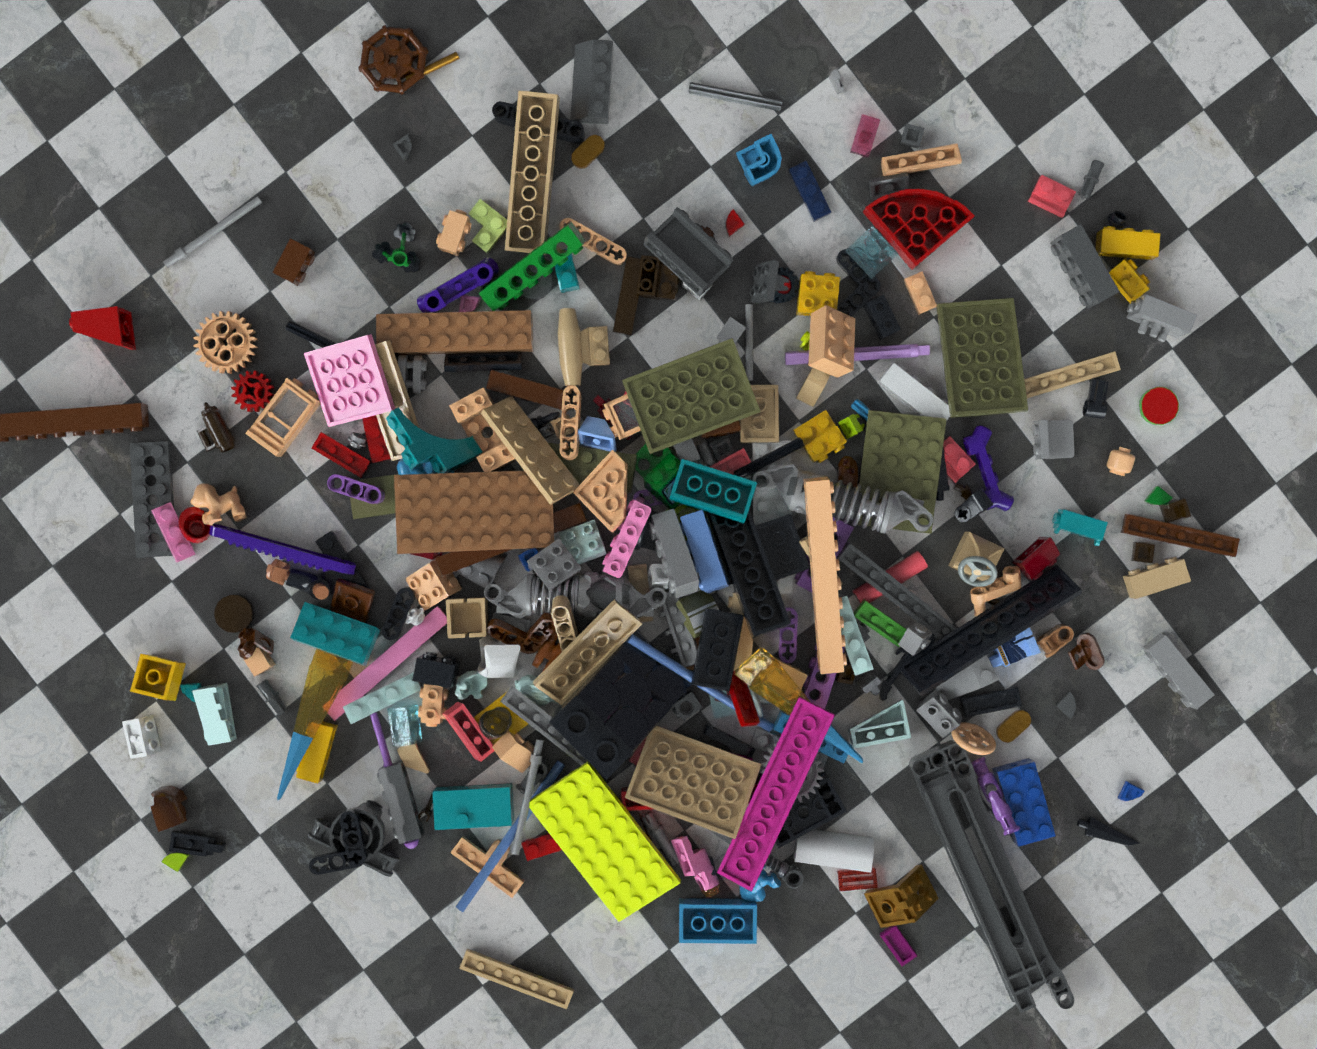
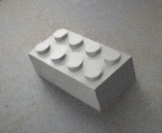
M671 509L651 515L649 532L652 541L656 540L655 550L658 558L662 557L661 567L664 575H668L669 582L667 584L670 593H674L675 597L679 598L697 592L699 578L675 510Z

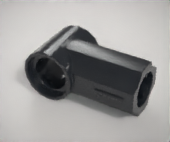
M1091 379L1088 399H1086L1083 406V416L1099 419L1105 418L1107 413V402L1105 401L1108 381Z

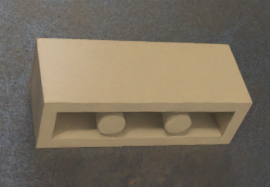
M1176 557L1167 558L1165 563L1158 564V562L1149 564L1147 569L1141 571L1140 568L1130 570L1128 575L1123 576L1129 597L1133 599L1191 582L1185 560L1177 559Z

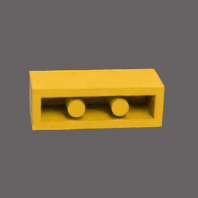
M1107 226L1097 232L1095 249L1099 256L1153 260L1159 257L1160 233H1154V230L1136 232L1133 228L1116 230L1115 227Z
M317 719L308 723L305 734L308 737H312L313 740L296 769V778L317 784L323 780L338 725Z

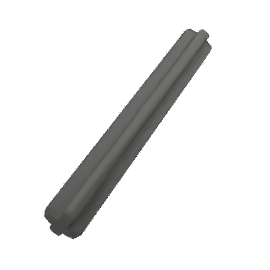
M694 82L690 83L688 90L690 94L775 111H780L783 103L780 99Z

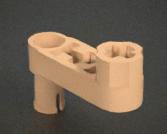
M1007 566L1002 571L1003 576L997 578L992 584L984 587H975L970 590L971 602L974 604V616H978L986 610V602L1021 588L1019 567Z

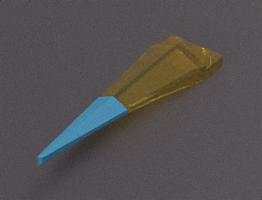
M762 647L735 670V675L749 685V689L788 715H791L799 697L810 701L777 659ZM831 725L824 739L860 763H863V758Z
M316 649L312 662L309 665L277 800L282 798L315 734L347 680L353 665L352 661Z

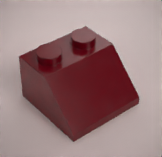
M1039 537L1012 563L1020 568V572L1026 579L1036 580L1043 574L1042 570L1044 568L1050 567L1057 562L1060 552L1051 537Z

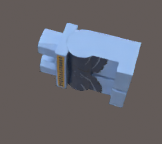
M1030 627L993 650L995 654L988 657L993 668L998 666L1006 667L1021 659L1041 653L1035 638L1031 636L1033 634Z

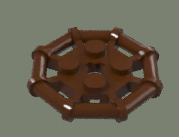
M383 25L369 39L363 40L361 62L358 69L374 87V91L394 92L402 95L420 79H424L428 48L423 46L413 33V29ZM389 35L403 36L402 41L390 39ZM385 37L386 41L383 44H381L378 48L373 46L379 40ZM409 40L417 49L416 51L411 52L407 47ZM372 51L374 53V61L368 64L369 54ZM391 57H398L396 64L393 62L389 64ZM418 57L417 69H414L412 63L414 58ZM376 69L381 75L379 80L372 74V70ZM410 73L414 74L402 83V79ZM393 79L397 81V85L385 84L386 80Z

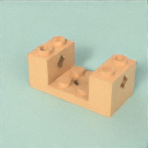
M481 388L449 405L457 422L462 425L467 436H473L483 451L476 457L483 471L496 472L517 460L494 430L490 438L483 436V429L486 427L491 428V426L482 416L481 412L483 409L494 405V402L485 388Z

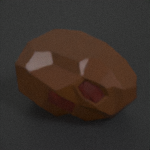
M844 456L838 464L836 482L838 483V481L842 480L845 485L851 482L852 487H857V463L852 457Z

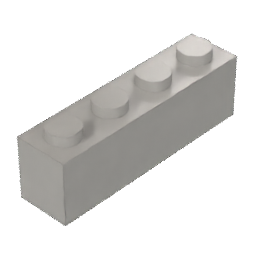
M1158 634L1142 647L1145 651V658L1158 667L1156 671L1161 677H1166L1170 682L1168 686L1175 693H1179L1182 697L1180 698L1181 702L1187 708L1198 709L1214 696V693L1166 635Z

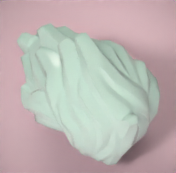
M526 675L519 681L515 680V688L537 706L546 705L550 702L557 703L534 686L533 681L539 675Z

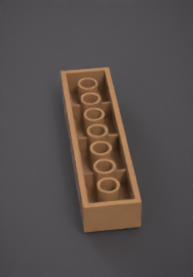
M531 310L376 314L377 344L390 340L395 355L534 352L533 313Z

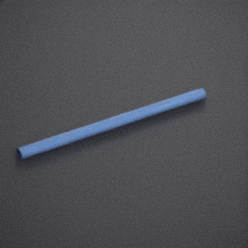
M634 634L628 638L627 642L687 681H692L693 672ZM697 686L735 711L731 697L723 691ZM763 717L759 718L760 723L757 725L770 732L774 724Z
M557 760L531 799L554 783L565 767L564 764ZM530 808L528 811L527 820L533 813ZM519 816L456 905V908L461 912L465 911L515 839Z

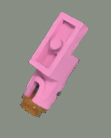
M687 836L672 839L671 842L684 876H695L694 878L706 898L720 892V883L713 857L708 856L705 848L692 850V844Z

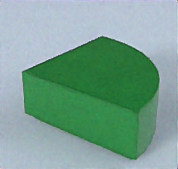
M1155 486L1144 501L1148 504L1162 505L1169 502L1173 497L1159 486Z

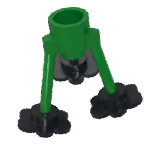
M409 222L399 223L396 225L397 229L394 230L393 234L401 241L400 248L394 250L387 241H384L381 245H375L376 250L372 252V256L378 259L379 263L392 261L396 266L404 268L406 273L410 271L417 272L419 270L418 264L421 262L420 258L417 257L414 251H410L408 254L405 251V242L414 240L416 230L412 228Z

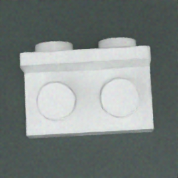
M153 715L122 722L130 759L149 756L161 751Z

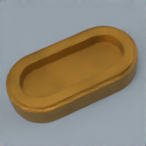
M599 135L589 136L572 153V163L575 167L579 169L588 167L604 151L605 144L602 137Z
M1024 710L1014 711L997 727V737L1003 742H1012L1030 726V715Z

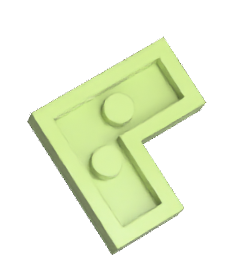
M479 199L468 213L469 216L483 226L472 242L488 254L506 231L507 219Z

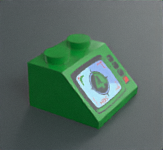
M671 453L643 478L644 488L670 510L675 509L680 504L669 499L681 463Z

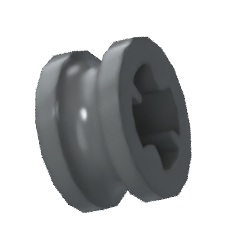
M551 424L538 430L544 439L555 434V431L551 430Z

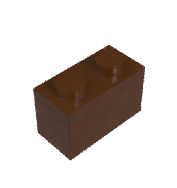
M290 238L272 273L298 286L299 283L304 281L308 266L313 264L315 252Z

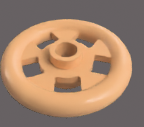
M961 722L960 726L951 732L954 741L971 753L988 755L993 753L996 748L993 736L976 724Z

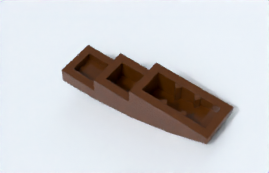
M494 370L490 371L486 389L562 410L564 390Z

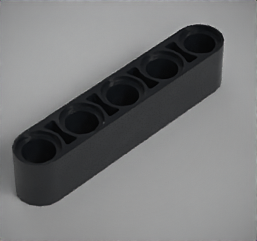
M502 101L496 102L492 107L495 120L500 124L515 127L517 105ZM504 109L507 112L504 116H498V111ZM558 116V124L562 125V129L557 131L556 139L576 144L581 143L585 138L583 125L578 121ZM574 129H579L581 131V133L578 136H573L571 134V132Z

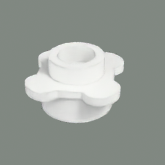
M413 607L408 612L405 622L407 624L412 623L415 626L421 624L425 618L424 609Z

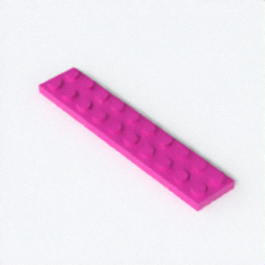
M802 697L798 698L744 813L736 839H732L717 871L718 874L751 892L753 891L836 714Z

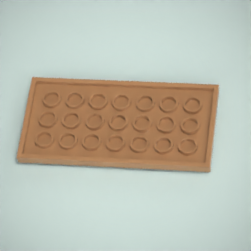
M525 471L394 475L397 554L546 548L554 542L553 504H549Z

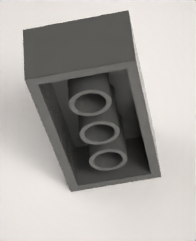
M1082 224L1050 242L1052 253L1058 256L1061 262V269L1068 274L1072 288L1077 290L1080 295L1079 300L1081 304L1086 306L1087 309L1119 292Z

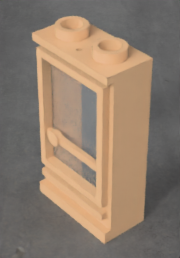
M296 378L293 380L285 379V382L245 433L277 457L283 456L320 406V401L317 399L318 395L310 389L306 391L302 388L304 384Z
M627 394L604 404L605 409L602 411L606 420L610 419L613 424L610 429L615 438L618 437L619 440H622L641 431Z

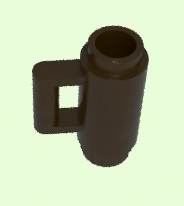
M205 402L204 410L201 411L205 426L197 430V433L206 452L217 448L220 449L221 453L235 448V440L221 412L216 406H210ZM206 430H208V432H209V434H210V436H211V438H212V440H213V442H214L213 445L211 444V442H210V440H209V438H208V436H207V434H206V432H205Z

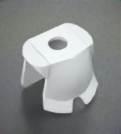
M490 635L479 640L482 660L477 669L479 674L487 678H513L518 675L516 664L521 648L520 645H507L501 641H493Z

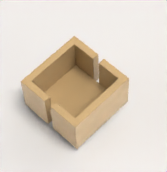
M470 597L467 601L466 598L446 599L448 638H465L468 636V632H471L469 637L488 636V600L486 597Z

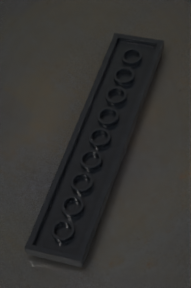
M1056 565L1036 580H1032L899 665V671L922 697L1082 594V589Z

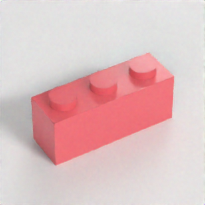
M456 702L442 713L474 759L481 762L494 752L493 744L463 703Z

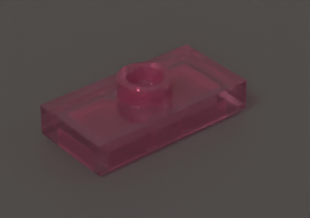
M864 114L861 115L850 153L866 158L869 157L880 119Z

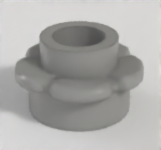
M352 432L351 437H348L352 447L360 449L366 446V437L362 434Z

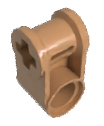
M1057 624L1048 632L1039 636L1036 639V643L1045 652V657L1048 658L1070 642L1074 637V632L1069 626ZM1065 628L1067 634L1065 637L1060 638L1059 632Z

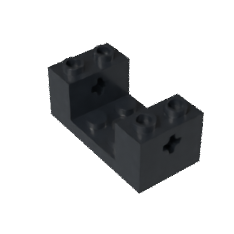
M825 772L819 775L823 780H817L820 787L814 786L813 788L816 794L809 792L810 799L802 796V802L796 798L775 842L778 848L847 812ZM801 807H806L809 812L807 816L800 817L798 810Z

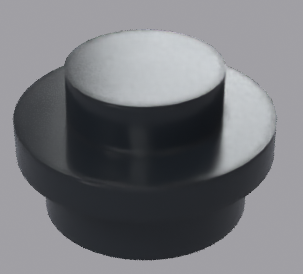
M1114 211L1107 217L1112 227L1123 228L1126 225L1127 217L1120 211Z

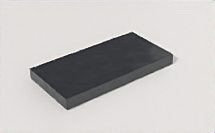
M710 608L705 609L691 681L692 685L730 691L744 615Z

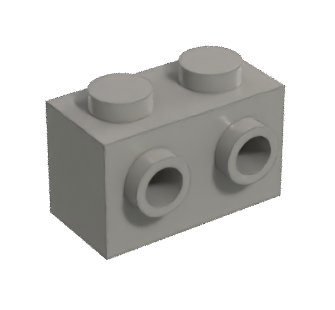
M937 690L920 701L916 709L942 738L960 726L962 720L960 711L955 707L953 708L948 703L946 696Z

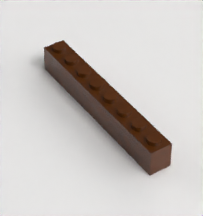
M133 403L0 414V442H9V438H16V441L28 440V437L35 436V439H47V435H54V438L67 437L66 434L73 433V436H86L85 432H92V435L105 434V431L111 430V433H124V429H130L131 432L143 431V428L149 427L148 404Z

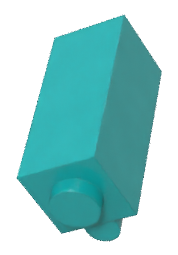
M1058 509V512H1055L1052 519L1054 534H1058L1062 530L1095 540V546H1099L1100 542L1103 541L1108 522L1064 509Z

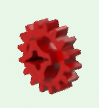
M246 371V376L239 374L240 380L234 379V382L237 384L236 387H231L232 390H235L231 397L237 398L234 403L237 405L241 404L240 409L245 410L247 408V412L251 413L253 408L255 412H260V407L265 409V404L270 402L269 398L275 395L270 393V390L274 389V386L269 385L271 379H265L266 375L263 373L259 375L258 371H254L253 374L250 371ZM257 379L259 382L253 384L250 380ZM252 388L255 389V390H254V395H251V393H252V390H251V389H252ZM253 400L256 404H248L246 402Z

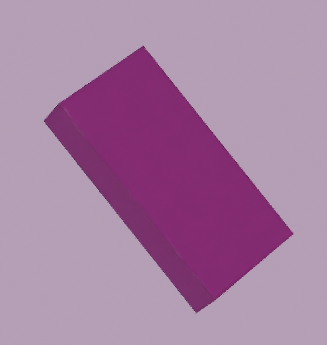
M889 926L879 933L902 967L917 957L916 952L897 926Z

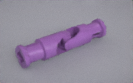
M985 757L971 762L978 777L977 782L985 798L991 804L996 820L1000 821L1004 829V836L1018 831L1020 827L1016 825L1009 805L1002 799L1003 793L993 773L989 771L985 763ZM994 784L997 790L987 794V786Z

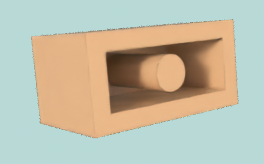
M507 731L492 746L501 760L521 773L531 765L530 756L534 752L535 746L530 741L525 742L518 733L514 735Z

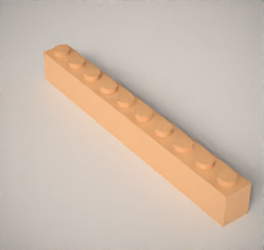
M828 477L803 479L818 669L821 674L844 672L847 658L846 654H843L842 649L846 645L845 636L841 635V628H844L843 616H840V609H843L842 598L838 596V590H841V580L837 578L840 564L839 559H836L835 552H838V541L834 540V532H837V525L832 517V513H835V502L831 501L834 485Z

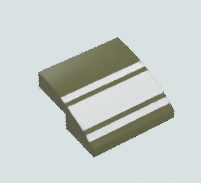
M704 590L684 597L676 603L686 618L683 624L694 639L701 635L705 609L719 610L711 593H706Z

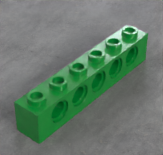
M570 222L485 286L478 294L492 311L498 308L501 311L509 304L508 300L512 297L514 299L520 297L524 293L522 291L528 286L530 289L539 282L537 279L543 275L545 278L554 271L552 268L555 265H563L568 260L567 256L571 253L574 255L579 253L584 248L582 245L586 240L575 225ZM559 242H564L568 249L562 250L559 247ZM544 254H550L552 261L545 260ZM529 265L536 266L537 272L530 271ZM514 276H519L523 283H517ZM500 287L506 288L508 294H502Z

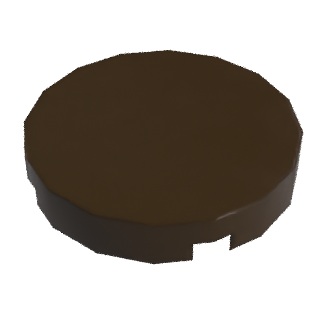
M241 595L223 597L215 607L214 617L216 623L224 631L231 633L240 632L251 625L254 618L253 606L247 598Z

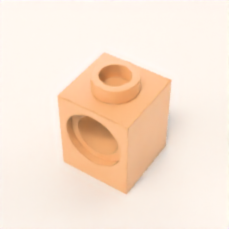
M257 646L253 655L244 660L254 677L276 665L270 654Z

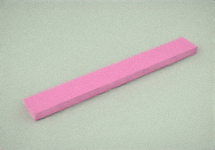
M439 606L425 616L421 624L410 629L322 706L323 709L334 721L345 713L343 706L362 698L447 624V615Z

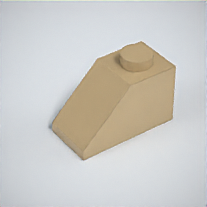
M811 367L796 399L814 407L830 375Z

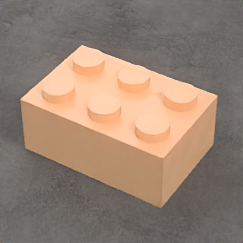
M827 305L811 313L808 366L837 378L853 371L855 318Z

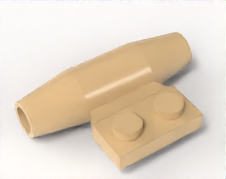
M560 309L557 334L559 361L565 387L571 385L580 386L583 363L589 366L610 365L607 326L588 327L580 332L575 309Z

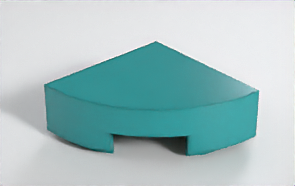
M201 683L180 684L183 694L195 702L192 691L201 688Z

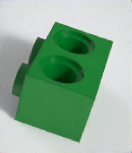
M645 444L635 454L637 455L635 470L644 478L671 453V450L665 448L663 449V454L660 457H656L649 453ZM641 460L649 462L650 466L647 470H641L638 467Z

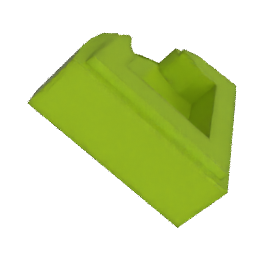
M174 852L167 855L161 862L178 872L190 854Z

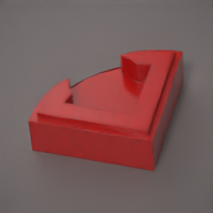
M734 209L729 213L726 220V231L729 237L745 226V223Z

